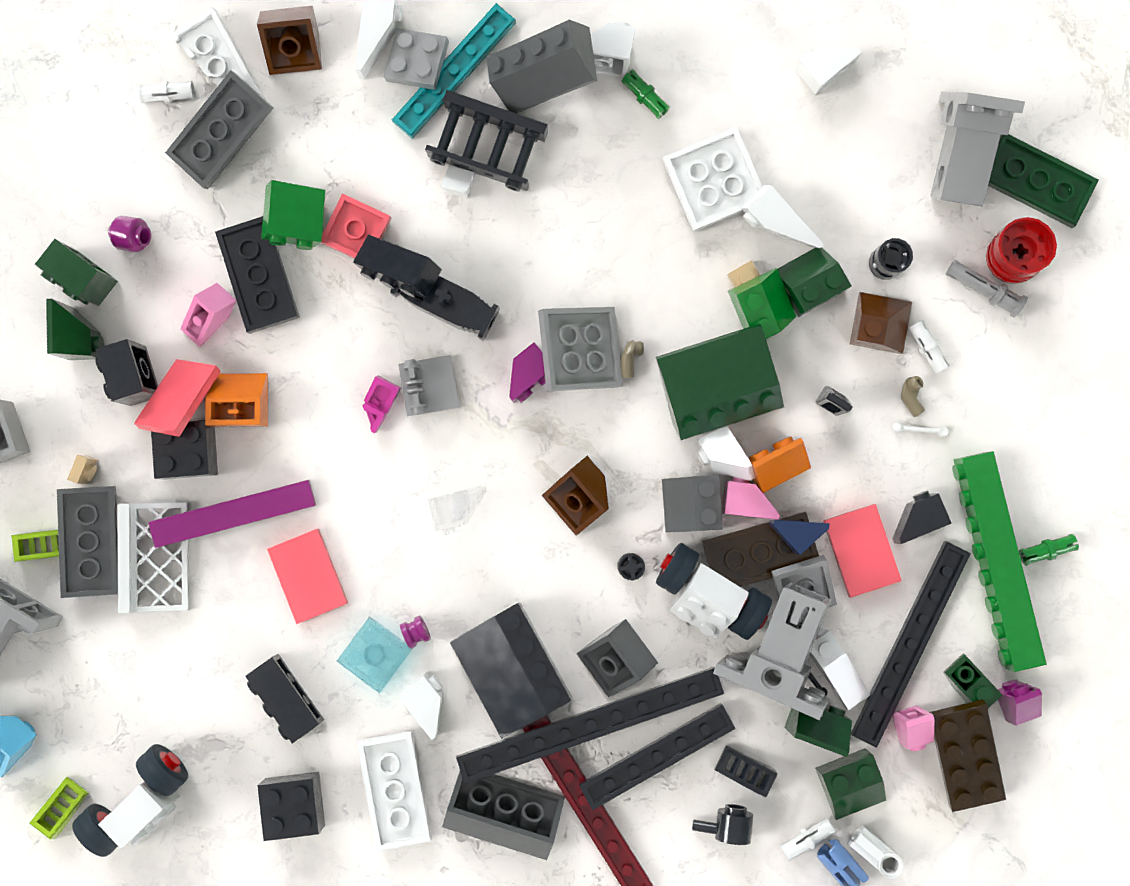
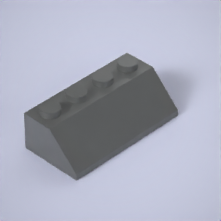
M570 19L486 57L489 83L508 111L516 114L597 81L590 27Z
M459 771L442 828L547 860L554 844L565 796L495 774L464 784L461 772Z

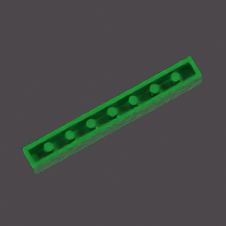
M994 451L953 459L955 464L952 467L953 475L956 481H959L961 488L959 500L961 505L965 507L968 517L965 519L966 528L970 534L972 533L974 541L972 552L975 559L979 561L981 569L978 572L981 585L985 586L987 594L985 605L988 612L992 614L994 622L991 625L992 633L1000 646L998 651L999 661L1002 666H1005V669L1013 672L1047 665Z

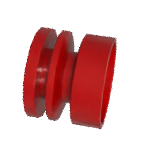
M1030 217L1015 219L1006 225L988 245L986 261L989 270L996 278L1005 283L1018 284L1028 281L1049 266L1054 259L1057 249L1055 234L1047 224L1039 219Z

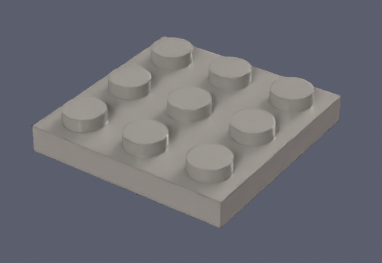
M615 307L551 308L538 311L547 392L618 388L623 386Z

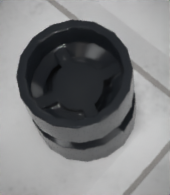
M900 238L886 240L870 255L869 268L871 272L882 280L895 278L911 265L913 260L911 246Z

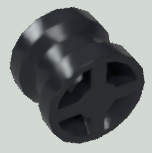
M627 553L620 557L617 569L624 579L634 581L643 575L645 563L639 555Z

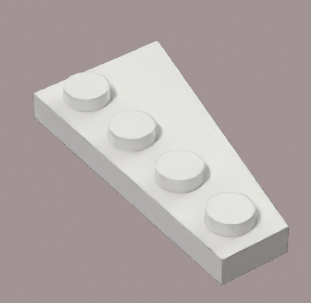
M210 8L170 34V37L183 48L184 52L195 61L207 77L217 86L229 71L232 70L265 99L215 8Z

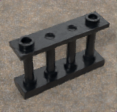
M446 90L443 101L449 115L437 148L426 145L425 151L430 161L441 166H445V163L475 172L476 174L505 183V187L513 191L520 192L521 189L527 191L529 187L528 179L522 176L534 142H538V140L545 142L548 134V124ZM464 114L473 117L474 124L463 155L459 156L447 150L458 119ZM490 123L498 126L499 133L489 161L485 165L472 159L484 125ZM516 132L523 135L524 141L513 172L509 173L497 169L509 134Z

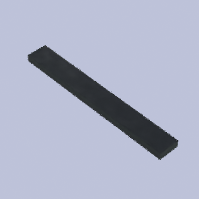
M947 541L943 542L870 692V696L867 698L851 731L852 736L876 748L878 747L971 553Z

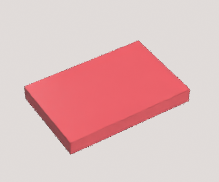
M176 359L134 424L142 430L179 437L220 374V369L216 365Z
M876 504L823 520V523H829V529L826 532L848 597L852 598L902 581Z
M319 528L267 549L296 624L348 604Z

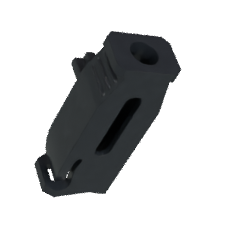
M438 276L427 298L418 294L415 295V298L402 292L398 286H395L394 289L391 288L390 291L392 296L397 298L401 294L415 308L459 330L477 333L478 338L482 341L486 339L500 310L498 305L493 304L490 307L488 303H485L484 300H481L473 292L441 276Z

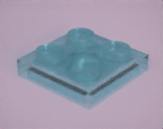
M368 617L336 662L380 694L412 649L372 617Z

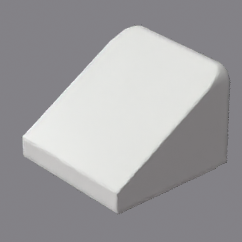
M449 165L441 184L442 191L468 198L475 172Z

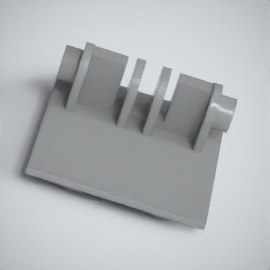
M451 355L418 361L411 359L406 360L405 363L398 364L407 417L460 408Z

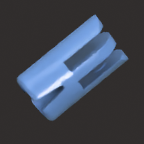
M831 839L829 842L833 846L832 848L824 843L818 850V859L841 886H860V881L862 883L868 881L869 876L839 840Z

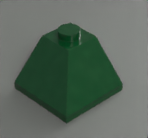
M46 299L47 354L67 360H92L97 358L95 349L104 346L101 333L74 307L54 299Z

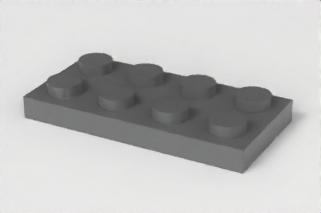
M230 70L165 153L201 187L209 189L274 107L238 74Z
M116 486L57 489L61 598L118 594Z

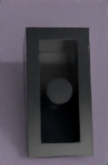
M928 490L913 496L914 501L906 504L892 538L895 544L906 543L952 524L939 493L929 494Z

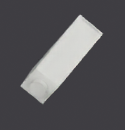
M362 0L355 67L359 79H366L396 32L397 21L401 22L402 5H398L397 0Z
M764 185L741 207L746 213L743 216L744 219L754 228L757 226L813 248H821L824 245L772 185Z
M821 628L810 657L847 710H850L869 697L870 693L830 630Z

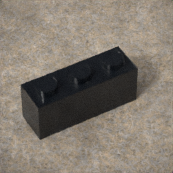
M369 234L353 261L361 269L360 274L372 281L378 278L382 284L392 289L398 286L402 292L411 297H415L418 294L427 298L442 271L429 257Z
M279 654L271 657L245 676L248 680L247 686L254 695L260 697L264 703L262 707L265 713L270 718L274 717L279 725V733L285 740L289 739L292 744L324 721L322 715Z

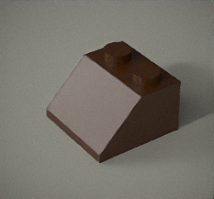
M313 5L260 11L257 28L269 75L322 69L319 32Z

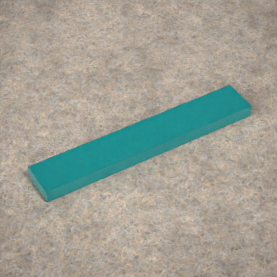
M495 3L444 60L436 90L420 87L391 119L392 122L413 139L444 105L443 98L446 90L455 92L512 29L516 24V19Z

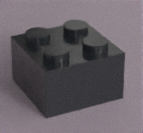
M125 339L95 349L98 356L95 358L96 366L103 373L105 379L103 389L107 398L111 399V402L133 406L149 401L157 389L158 383L146 346Z
M205 420L189 421L179 437L151 431L154 479L167 480L218 475L215 427L206 426Z
M319 772L265 778L257 785L263 841L319 835L325 827Z

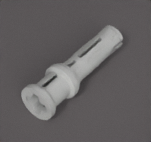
M957 260L952 262L946 272L947 276L988 298L992 306L998 305L1010 312V316L1013 318L1020 313L1027 302V296L1017 295L1007 289L1008 286L1006 284L1000 283L998 285L959 263Z

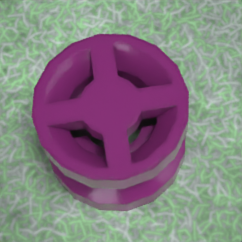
M421 615L415 617L413 622L400 624L401 633L410 649L416 647L418 642L431 640L429 630Z

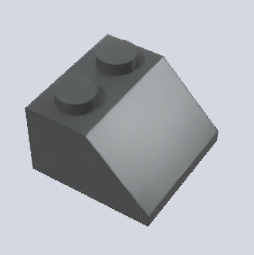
M719 475L662 479L665 532L723 530Z
M627 619L609 628L576 653L608 697L642 680L658 664V661Z

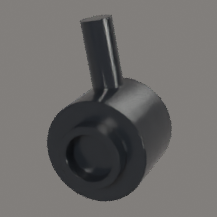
M726 804L725 808L718 809L716 823L694 819L692 831L715 834L716 840L727 844L749 845L752 836L753 813L747 811L745 806Z

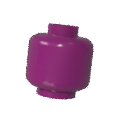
M118 216L109 226L108 236L116 249L140 252L150 243L151 230L141 218Z

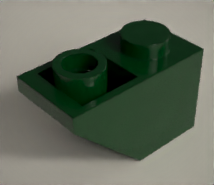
M965 654L958 657L943 672L953 689L966 703L984 699L989 709L1002 696L999 690Z

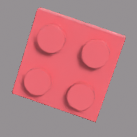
M342 193L324 229L321 243L355 259L368 234L382 239L392 218L390 215Z

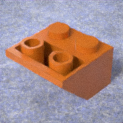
M268 373L219 374L205 398V425L210 427H268Z
M792 436L784 438L772 445L774 450L770 452L767 449L761 450L748 457L755 476L752 481L762 493L811 469L802 438L793 440Z

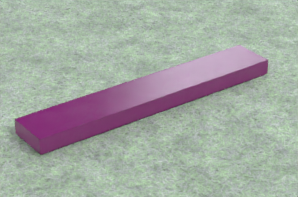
M305 480L148 522L154 547L158 548L316 506L310 480Z

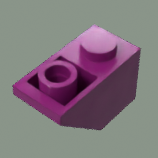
M535 342L513 358L509 398L513 403L517 400L522 403L533 394L531 389L538 383L541 386L546 384L543 353Z
M1010 680L1004 682L1002 688L998 689L1002 694L998 701L1007 722L1017 726L1042 716V692L1039 688L1018 680Z

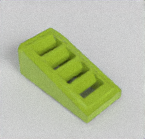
M58 530L11 535L14 562L59 557L57 544ZM45 536H51L52 552H47ZM39 537L41 553L36 554L34 538ZM23 539H28L30 554L25 555Z
M66 777L29 824L50 840L56 839L89 792L69 777ZM67 787L78 795L75 800L64 792ZM60 797L71 804L68 809L58 802ZM53 807L64 813L61 818L51 811ZM46 816L57 822L54 827L44 820Z

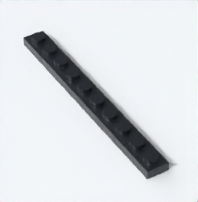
M715 667L457 755L456 759L464 784L723 695L724 691L719 676L713 674Z

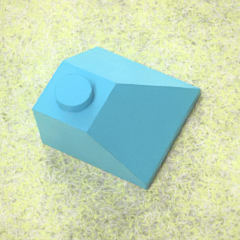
M0 716L1 778L28 751L37 736L32 725L26 721H21L17 716Z

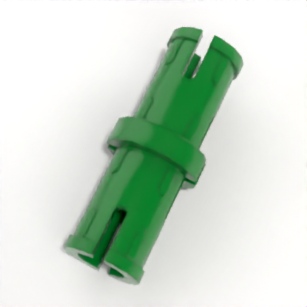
M634 69L630 70L623 77L622 83L637 97L636 100L640 104H644L657 119L662 117L661 114L664 116L668 112L670 106L656 94L655 88L651 84L648 85Z
M1069 534L1052 541L1050 539L1042 540L1039 545L1020 549L1019 555L1025 556L1020 559L1025 566L1045 559L1051 561L1056 559L1058 555L1077 551L1079 544L1073 545V543L1078 541L1073 534Z

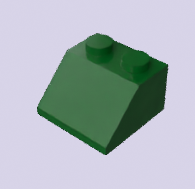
M777 268L728 290L743 329L760 323L766 339L780 333L796 318Z

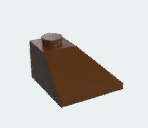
M859 292L850 345L903 354L912 302Z
M588 455L541 495L576 536L609 509L605 475Z

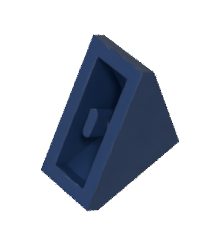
M770 520L769 522L771 528L798 555H801L829 529V523Z

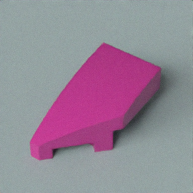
M379 375L375 376L365 396V404L362 405L371 425L370 430L374 434L379 430L401 390V387Z

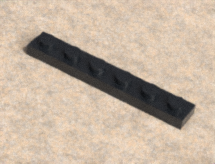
M720 703L579 783V786L591 809L594 810L736 728L723 704Z

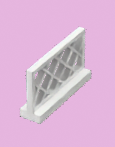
M188 502L117 504L118 614L189 610L188 540L181 541L182 546L174 554L166 546H162L161 548L171 557L161 567L149 558L157 548L153 547L147 554L138 548V540L145 533L152 539L149 525L145 528L138 521V509H149L157 516L154 520L163 518L162 516L170 508H181V513L188 512ZM157 508H165L160 514L155 510ZM138 527H140L143 530L139 535ZM181 551H182V561L177 557V555H178ZM138 553L143 557L139 562ZM173 559L182 566V573L175 581L163 571ZM145 560L157 570L147 581L138 575V567ZM159 573L171 583L161 595L149 585ZM181 578H182V588L177 584V582H178ZM138 580L143 584L139 589ZM174 586L182 593V605H171L163 596ZM145 587L157 597L150 606H138V594ZM159 601H161V602H162L163 604H165V605H156V604H157Z

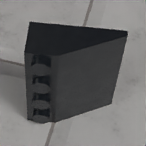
M516 603L450 642L501 739L551 713L573 699L521 603Z

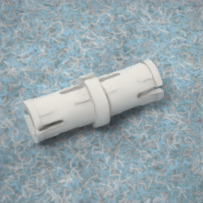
M164 81L161 82V85H141L137 88L141 103L154 101L172 103V100L195 99L196 97L192 81L172 84Z
M924 320L908 328L920 347L918 349L919 352L925 355L935 374L950 366V363L938 346L940 344L938 339H934Z
M826 817L811 828L800 830L801 834L783 845L781 844L780 847L790 862L791 859L806 850H814L816 844L836 834Z

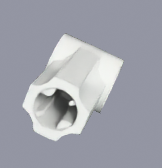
M863 825L855 830L848 844L877 868L884 877L889 879L898 878L903 872L904 864L897 853ZM888 857H893V865L889 868H883V861Z

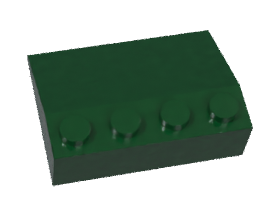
M760 323L656 357L672 423L680 440L784 408L779 380Z

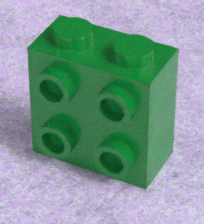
M271 180L265 189L261 239L269 240L270 244L285 246L286 243L295 244L296 248L301 250H312L313 247L315 248L322 240L325 190Z

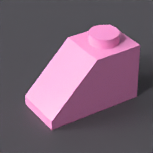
M215 283L194 295L180 330L199 347L202 346L229 318L237 300L218 283Z
M732 477V481L725 482L721 514L779 520L780 514L756 484H750L748 480Z
M917 705L894 712L892 716L899 742L903 747L910 749V751L925 749L927 747L926 744L934 742L935 720L933 714Z

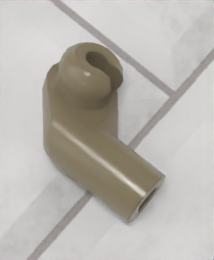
M631 340L627 343L621 355L622 378L634 377V355H643L644 343L642 341L634 342V340Z
M919 376L907 378L901 392V400L913 417L925 411L917 399L919 390L924 385L923 380Z

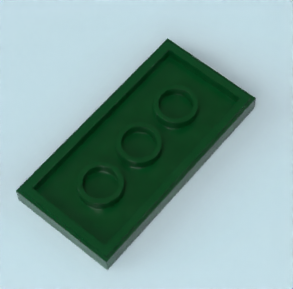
M1001 134L988 186L1070 228H1074L1099 179L1010 134Z

